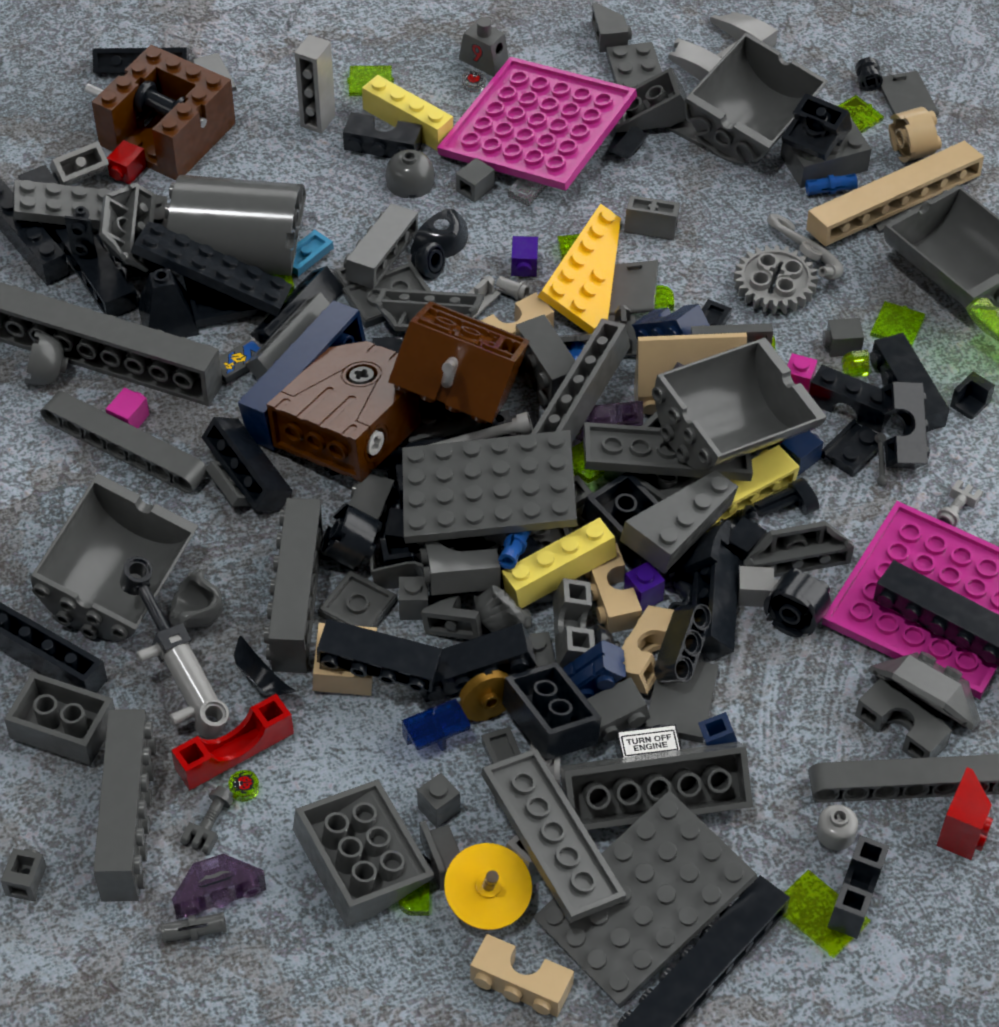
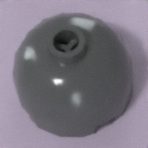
M410 149L399 151L387 163L385 179L388 190L394 195L408 198V195L416 194L417 198L429 193L434 187V167L431 160L423 152Z
M35 331L34 336L39 337V342H33L26 371V373H31V379L25 378L24 383L34 386H46L55 382L60 372H66L68 357H64V347L57 338Z

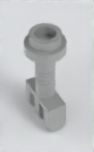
M959 479L951 488L949 495L955 500L949 507H943L937 513V519L954 527L959 522L958 513L966 504L974 508L983 495V491L979 489L972 495L974 487L969 484L962 490L964 482Z

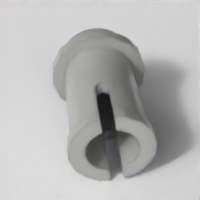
M500 276L495 285L497 287L495 290L515 297L516 301L528 297L530 293V286L526 282L521 281L519 283L504 276Z

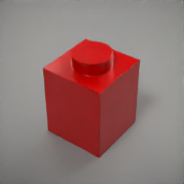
M125 140L107 157L109 176L129 185L146 168L144 148Z

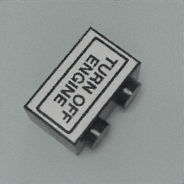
M659 724L650 728H628L618 731L615 749L617 758L680 750L681 745L676 724Z

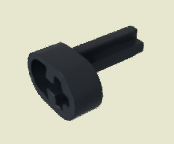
M800 478L788 483L787 489L755 502L754 507L757 510V515L763 517L795 503L802 514L807 515L819 510V501L808 482L804 478Z

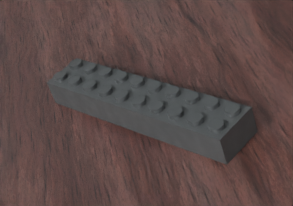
M0 282V342L31 351L33 342H39V337L34 336L35 331L54 336L61 342L64 347V357H68V363L206 406L211 405L223 385L218 348Z

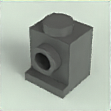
M13 848L1 878L5 896L36 901V893L46 869L43 854L33 849L20 850Z

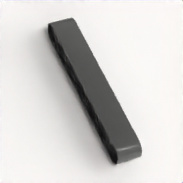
M58 391L40 410L43 419L51 426L185 493H192L209 474L206 470L207 466L200 459L65 392Z
M999 754L823 762L814 764L808 769L813 800L823 803L954 796L967 767L973 769L986 795L999 794Z

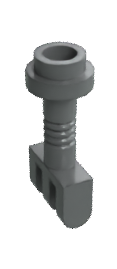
M217 786L216 789L211 790L209 798L212 800L206 816H204L200 825L189 822L180 843L188 845L194 835L191 847L198 850L203 841L206 840L202 852L210 854L218 840L217 833L211 831L222 808H229L233 803V793L222 786Z

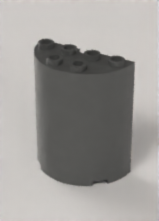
M746 32L685 98L687 122H692L697 131L694 134L696 138L716 156L737 164H744L745 161L757 162L767 154L784 134L794 119L793 111L805 93L816 97L826 86L828 80L794 60L792 62L784 61L781 52Z
M179 175L175 184H170L169 198L171 201L170 204L166 203L165 219H168V230L177 234H184L197 243L209 245L215 251L224 255L234 256L238 261L249 266H256L267 274L292 276L298 244V231L301 228L306 201V190L303 184Z
M959 185L950 190L943 191L932 200L925 201L920 209L909 210L903 216L889 221L884 226L883 232L886 243L971 314L979 319H986L999 313V217Z
M766 337L658 374L655 387L652 389V396L655 400L657 415L661 425L660 432L662 438L669 442L679 461L685 462L687 465L699 470L714 467L816 429L827 418L801 383L795 384L793 382L790 368Z
M97 473L31 575L32 592L55 615V620L58 623L79 630L86 638L95 639L97 637L114 641L125 640L135 633L148 610L140 595H129L121 588L120 577L124 564L128 559L136 556L143 557L151 563L153 572L149 588L154 598H156L197 530L198 525L158 504L149 505L141 499V495ZM131 574L135 578H142L138 574Z

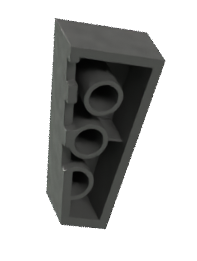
M715 470L625 521L620 541L665 574L732 505L738 486Z

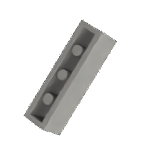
M308 35L295 51L300 126L322 134L336 116L331 42Z

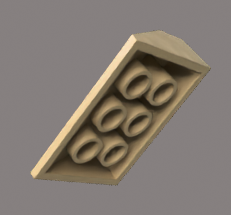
M747 333L638 337L634 378L636 414L652 415L657 411L655 400L652 396V389L655 387L658 374L673 370L677 362L687 365L747 344Z

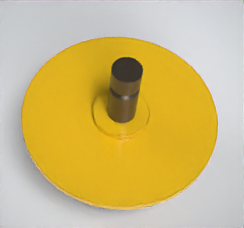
M480 843L462 850L452 860L445 875L444 892L449 907L461 921L477 929L497 930L511 925L525 912L531 899L532 880L526 864L515 852L499 844Z

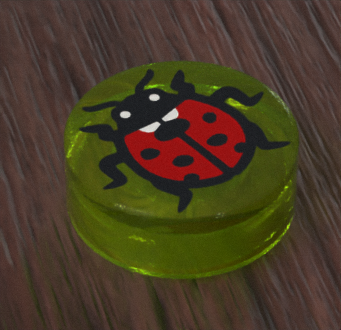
M240 770L235 772L229 779V790L233 793L232 797L235 800L245 802L257 796L259 780L255 773L249 770Z

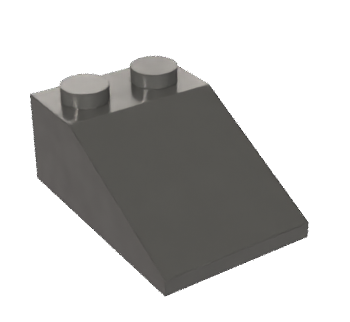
M671 67L633 87L636 89L637 97L615 125V129L617 132H627L632 126H636L641 130L671 127L686 120L684 106L687 96L684 87Z

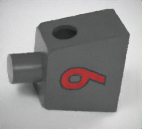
M481 17L464 32L459 60L494 77L509 59L506 38L503 32L491 27V20L489 18Z

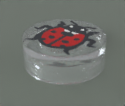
M468 70L462 75V86L469 92H479L486 86V76L480 70Z

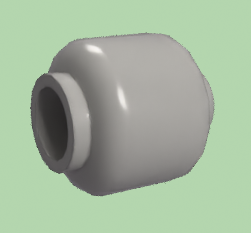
M835 804L826 807L818 818L816 835L819 842L824 847L838 851L852 845L858 830L856 814L844 805Z

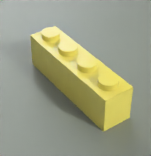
M376 75L362 87L363 109L394 127H396L398 121L421 124L422 143L437 150L438 145L453 128L452 115L379 75Z
M780 445L770 450H763L757 457L751 459L753 468L751 481L730 480L738 486L734 500L727 511L712 526L721 519L726 520L731 517L736 511L744 509L746 505L754 506L755 502L788 488V483L796 480L800 466Z
M599 517L518 561L513 569L502 570L504 590L514 600L515 604L522 609L557 590L563 578L575 580L617 557L615 536Z

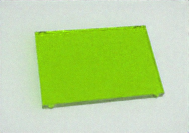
M807 870L784 892L790 897L788 909L784 913V917L826 951L829 956L835 958L854 939L827 928L839 894L814 875L813 872ZM866 916L865 919H864V922H863V925H862V928H861L860 932H861V931L870 923V921H871L870 919H868L867 916Z

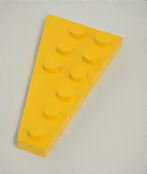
M601 203L537 296L584 331L591 334L601 319L608 320L621 222L619 216Z

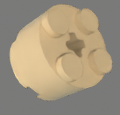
M918 107L893 114L890 119H893V123L889 124L888 127L889 138L893 150H899L902 155L898 157L900 161L905 163L930 156L936 150L941 149L942 142L937 135L935 127L937 117L934 111Z

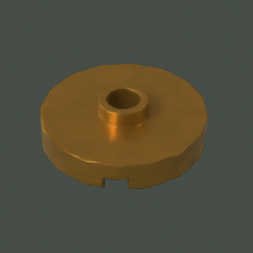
M493 670V674H478L463 687L459 695L461 700L458 703L461 711L469 720L476 722L487 721L497 717L506 710L502 705L505 677L509 676L506 672Z

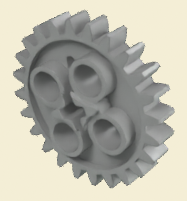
M765 245L764 251L756 247L754 254L747 251L746 258L740 257L739 264H736L733 279L735 282L734 288L739 290V297L745 296V304L753 302V309L762 306V312L764 313L768 308L772 309L773 314H776L777 309H781L786 314L787 308L795 312L797 311V305L804 308L806 301L811 302L812 295L816 294L818 277H816L817 269H812L813 262H806L807 256L798 257V250L790 253L788 246L784 250H780L779 246L775 245L774 250H771L768 245ZM782 265L780 274H778L774 291L772 294H769L771 291V285L775 281L778 266Z

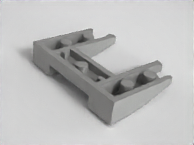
M731 12V14L723 16L713 15L710 17L711 23L738 41L747 32L770 47L776 45L778 30L752 16ZM677 38L674 42L676 50L669 53L668 59L702 81L738 41L716 55L699 45Z

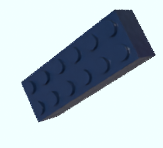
M333 300L238 401L244 426L257 444L273 451L276 450V447L273 446L266 405L329 347L366 341L358 309Z

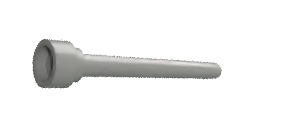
M523 412L516 414V418H512V422L432 444L489 439L513 432L527 435L533 431L529 413Z

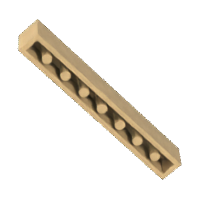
M964 140L808 210L806 230L821 244L828 246L935 197L945 190H950L957 185L980 176L984 156Z

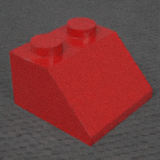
M967 767L946 814L936 845L969 860H972L975 850L982 851L993 819L988 817L992 804L971 768Z

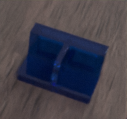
M456 698L402 720L403 738L407 745L413 743L416 750H421L437 743L441 751L447 749L446 739L470 729V722Z

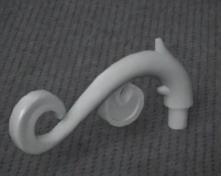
M775 213L769 214L767 222L770 226L800 245L799 250L805 256L815 261L820 259L826 264V266H821L818 269L819 276L825 277L828 280H835L843 275V264L831 252L816 242L794 231V224L787 218Z

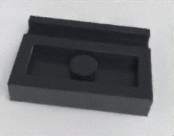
M853 419L822 449L821 457L823 459L825 457L831 460L830 463L853 477L878 453V443L875 441V435L878 433L865 425L860 426L857 424V420Z

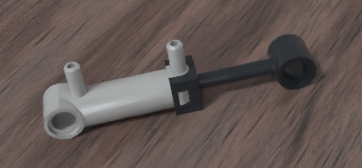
M131 557L124 564L120 577V586L129 595H140L159 631L155 635L152 646L137 651L136 658L139 662H144L154 657H158L160 663L165 661L188 707L169 714L170 723L176 725L194 717L196 731L205 738H215L222 733L229 718L228 707L218 699L191 649L190 643L192 639L184 624L181 623L170 627L149 588L153 572L151 563L143 557ZM131 574H138L142 578H135ZM206 716H213L218 722H211Z

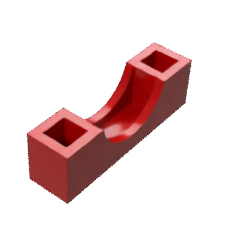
M274 694L250 707L245 719L226 735L210 740L196 736L172 749L174 768L190 791L294 734L292 714L279 696Z

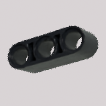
M684 605L675 608L654 667V673L659 682L684 683L691 680L711 624V612L706 605Z

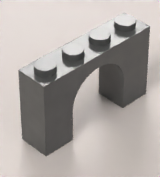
M447 540L417 542L418 547H423L420 548V562L426 565V567H423L424 584H430L431 595L486 591L492 585H497L500 588L501 567L498 561L497 549L456 551L442 545Z

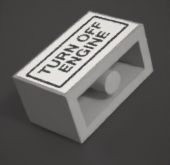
M99 141L53 159L49 167L52 173H56L60 185H72L105 171L109 162Z

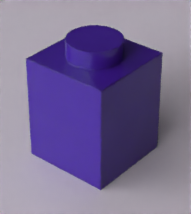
M513 236L511 276L537 277L538 237Z
M646 562L625 573L624 589L634 587L642 611L646 610L648 605L654 606L663 601L665 580L651 563Z

